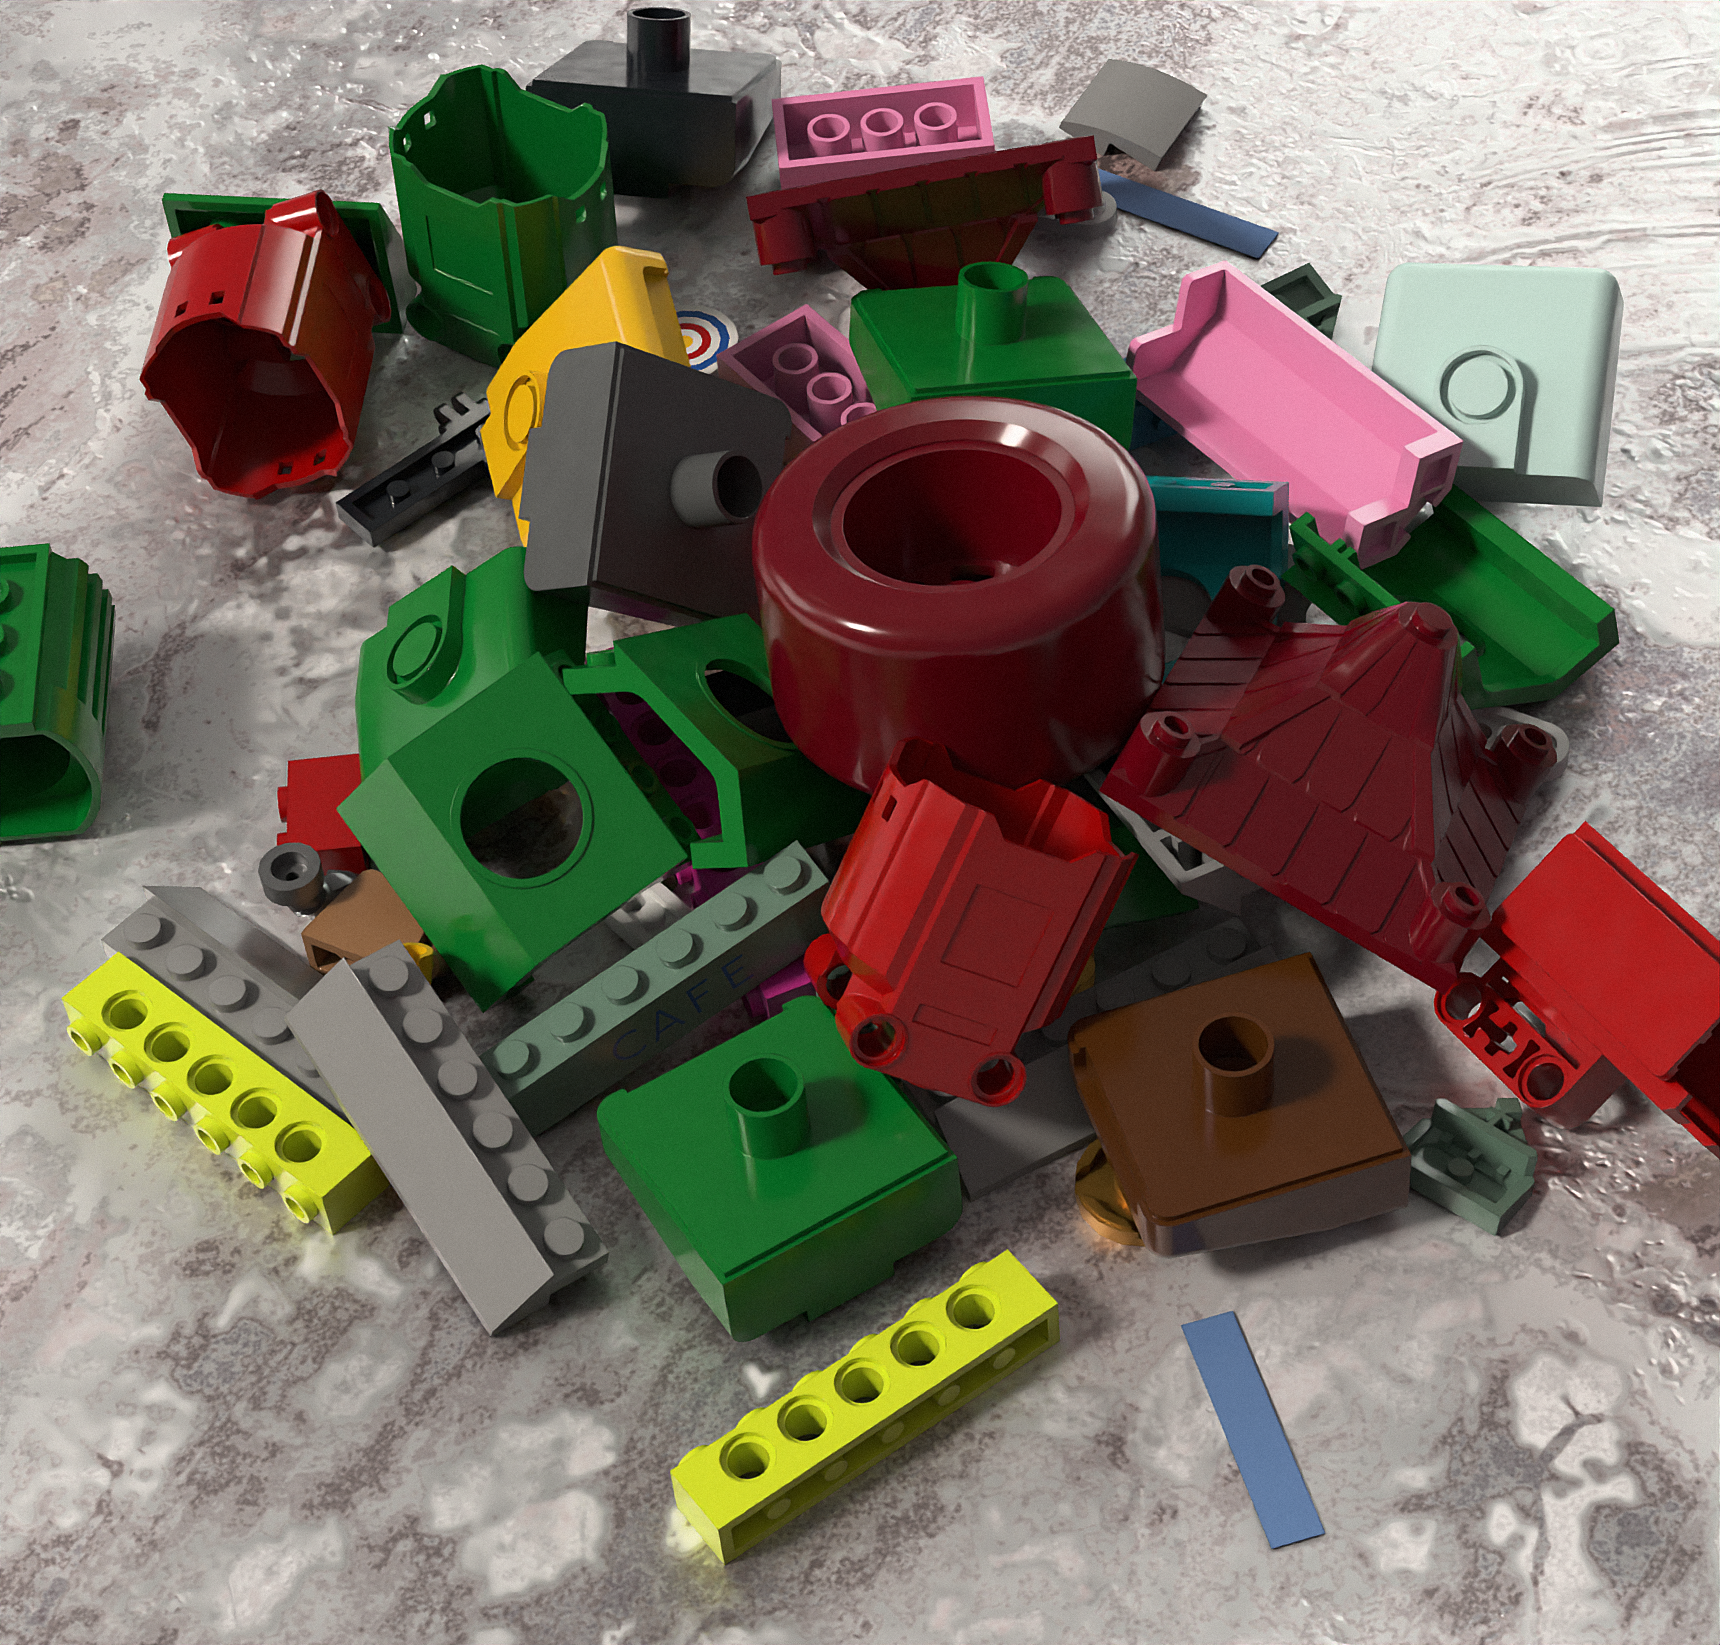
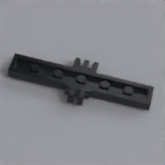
M459 392L451 398L454 410L446 403H442L434 408V416L440 424L438 427L440 435L337 501L336 507L339 519L370 546L375 548L483 476L491 480L480 433L481 428L491 414L487 398L483 397L475 402L464 392Z

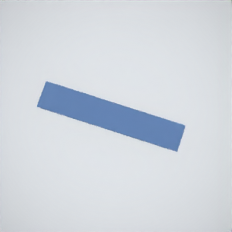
M1098 169L1102 191L1109 193L1115 199L1117 208L1257 259L1260 258L1279 234V232Z
M1233 1311L1181 1325L1271 1549L1325 1534Z

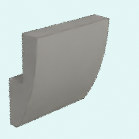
M1108 59L1062 120L1059 128L1074 138L1094 135L1096 152L1104 156L1111 145H1114L1155 171L1199 111L1207 94L1159 70L1132 62Z

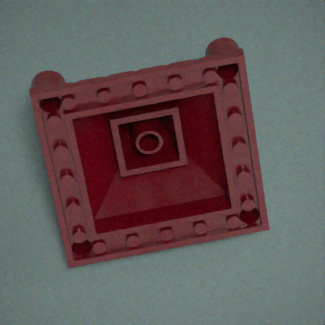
M1094 135L780 189L746 197L760 266L772 264L773 275L807 270V263L820 261L818 250L824 249L827 250L830 260L866 289L880 288L882 291L958 285L959 271L963 267L977 262H1001L1012 265L1037 224V213L1041 209L1046 210V215H1054L1055 219H1059L1060 225L1093 220L1095 219L1093 208L1104 206Z
M1260 565L1236 566L1230 570L1212 603L1107 775L1099 792L1445 995L1458 977L1465 958L1490 924L1491 915L1486 904L1495 886L1496 879L1500 874L1529 802L1557 762V753L1553 747L1552 740L1544 730L1535 725L1512 724L1507 725L1500 732L1489 750L1485 748L1487 739L1460 693L1463 687L1459 631L1448 613L1437 605L1427 602H1404L1350 621L1348 626L1284 622L1280 628L1272 623L1285 602V593L1280 586L1278 577L1272 571Z

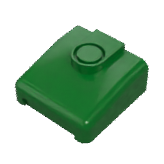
M977 262L969 264L959 271L958 285L882 291L880 288L866 289L851 298L849 344L877 411L904 403L951 396H994L1021 399L1049 405L1085 419L1109 434L1127 451L1129 450L1138 378L1064 280L1054 276H1034L1033 279H1029L1025 271L1010 264Z
M514 546L506 548L466 575L453 565L391 605L388 610L387 627L362 643L354 704L361 783L387 757L539 651L542 656H546L563 649L576 666L585 665L588 606L531 590L526 585L524 579L527 547ZM530 760L509 761L493 767L474 783L464 801L461 816L464 840L530 800L541 797L549 790L558 789L566 784L568 779L556 769Z
M806 995L792 999L782 1005L783 1012L628 1093L625 1089L612 1093L600 1103L597 1109L602 1144L607 1157L691 1284L730 1336L737 1342L754 1340L801 1313L810 1322L894 1276V1262L950 1231L960 1219L963 1210L958 1157L888 1074L865 1068L854 1060L836 1028V1011L824 1004L821 998L817 996Z

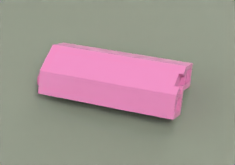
M1226 260L1185 275L1179 290L1174 324L1136 337L1129 344L1126 363L1138 378L1136 399L1236 480L1289 482V522L1292 524L1305 512H1308L1315 518L1319 536L1324 541L1332 545L1340 538L1346 543L1347 548L1352 547L1356 551L1361 570L1397 555L1412 537L1404 530L1427 502L1437 507L1452 488L1463 440Z

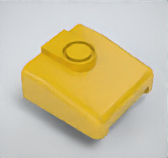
M612 246L601 252L584 272L515 342L487 387L486 394L491 414L480 430L495 497L512 501L520 539L524 547H527L530 522L518 517L529 429L542 427L548 373L555 357L567 349L617 341L691 368L667 281L669 271L663 256L659 252L625 246Z

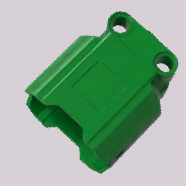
M481 64L459 69L448 74H440L428 95L411 107L401 118L397 126H388L389 150L408 273L421 286V292L406 307L408 322L418 334L427 340L437 342L474 360L499 369L515 342L584 272L600 253L609 247L618 246L608 130L604 113L594 110L592 105L588 103H583L574 109L567 108L521 89L506 70L501 68L493 69ZM429 113L430 122L425 125L424 115Z

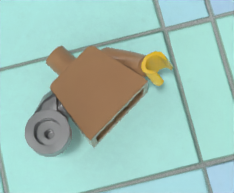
M303 843L278 845L268 851L261 859L258 873L265 896L272 903L287 906L298 917H308L312 920L302 931L301 936L310 967L321 975L325 976L343 957L351 965L399 939L430 985L433 979L453 972L381 872L370 869L363 871L359 875L350 871L328 870L327 875L324 876L318 853L311 846Z

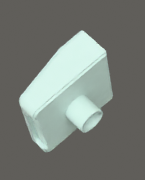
M1406 262L1396 266L1390 272L1386 282L1371 371L1463 440L1453 484L1475 501L1602 507L1624 308L1620 287L1614 275L1605 269L1584 267Z

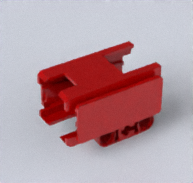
M1585 821L1573 834H1567L1492 913V920L1480 938L1500 958L1482 977L1472 972H1459L1458 977L1445 995L1436 991L1434 998L1435 1013L1439 1020L1523 1103L1553 1126L1560 1129L1579 1127L1629 1079L1660 1110L1677 1124H1681L1705 1148L1720 1159V941ZM1503 976L1509 981L1508 983L1502 979ZM1518 1002H1523L1546 1025L1545 1035L1515 1007ZM1481 1003L1477 1012L1468 1018L1471 1010ZM1508 1036L1512 1037L1513 1041L1517 1044L1511 1053L1500 1044ZM1560 1082H1563L1559 1093L1549 1099L1553 1088Z

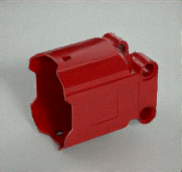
M320 189L273 204L271 209L266 210L264 224L238 225L227 228L220 224H213L171 238L167 246L171 271L166 282L139 380L146 389L145 396L147 399L160 402L190 445L196 470L200 477L206 479L214 490L259 500L278 489L303 485L324 475L337 476L338 471L349 458L356 439L376 346L371 330L373 326L389 322L391 318V305L383 283L376 276L337 212L329 195ZM291 353L304 356L306 359L290 361ZM325 456V460L319 463V459ZM292 466L291 473L282 474L284 467Z
M919 736L898 740L822 902L821 914L829 933L813 940L806 949L803 959L805 972L824 1004L837 1010L835 1015L836 1028L850 1054L858 1064L865 1068L906 1080L923 1089L941 1091L987 1107L1008 1105L1018 1098L1024 1090L1027 1080L1025 1066L1014 1051L1022 1033L1049 1026L1061 1017L1139 854L1130 852V854L1125 856L1112 842L1108 814L1068 789L1054 785L1044 779H1039L1015 790L953 768L944 744ZM844 965L849 968L848 972L842 977L828 979V976L836 968ZM870 1022L878 1026L871 1033L859 1034L862 1028ZM999 1059L997 1064L990 1070L978 1072L987 1062Z

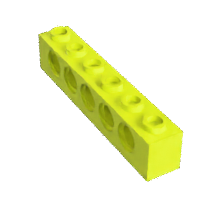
M119 951L62 997L71 1023L66 1028L67 1033L83 1053L88 1056H92L95 1053L99 1054L108 1061L111 1070L123 1084L131 1089L139 1085L151 1095L157 1108L167 1118L174 1122L181 1118L194 1128L199 1140L212 1153L220 1155L224 1151L237 1161L240 1170L252 1184L260 1189H264L267 1185L281 1195L287 1208L300 1221L309 1223L313 1220L331 1235H334L390 1185L389 1180L355 1128Z
M1008 1249L989 1262L983 1261L973 1265L962 1275L957 1283L934 1298L927 1297L918 1301L907 1311L902 1319L881 1333L869 1334L860 1339L851 1348L849 1354L823 1371L816 1370L805 1375L797 1382L793 1390L766 1408H756L747 1413L738 1422L736 1428L710 1445H701L689 1451L679 1462L678 1466L670 1470L677 1508L724 1565L728 1564L1060 1341L1058 1303ZM973 1324L985 1325L979 1329L965 1328ZM915 1361H930V1363L922 1366L910 1365ZM862 1397L875 1398L873 1401L867 1403L853 1402L856 1399ZM806 1434L820 1435L809 1441L797 1440V1438ZM757 1471L763 1473L752 1479L739 1478L747 1472Z

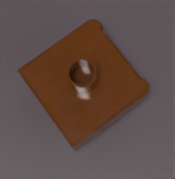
M1311 952L1086 1016L1077 1020L1070 1027L1067 1035L1070 1075L1143 1243L1152 1254L1161 1258L1172 1259L1330 1231L1408 1206L1412 1155Z

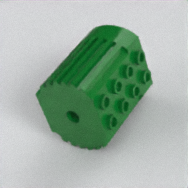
M50 543L0 548V841L83 834L93 824L101 807L116 610L115 605H112V595L109 589H102L103 580L98 573L88 574L89 565L80 558L66 559L52 552Z

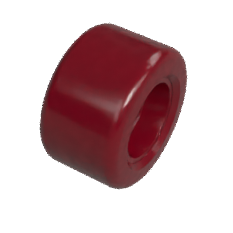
M951 396L896 405L859 417L817 439L786 465L761 501L752 533V563L775 707L787 734L796 747L823 771L854 789L873 795L897 741L911 736H919L944 744L953 768L1015 790L1039 779H1044L1060 787L1106 762L1128 742L1162 686L1165 672L1166 647L1158 519L1155 500L1148 480L1137 461L1109 434L1085 419L1049 405L994 396Z

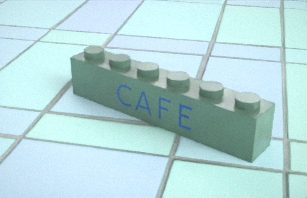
M796 840L478 1057L534 1139L805 954L806 949L813 940L829 933L821 914V906L831 884Z

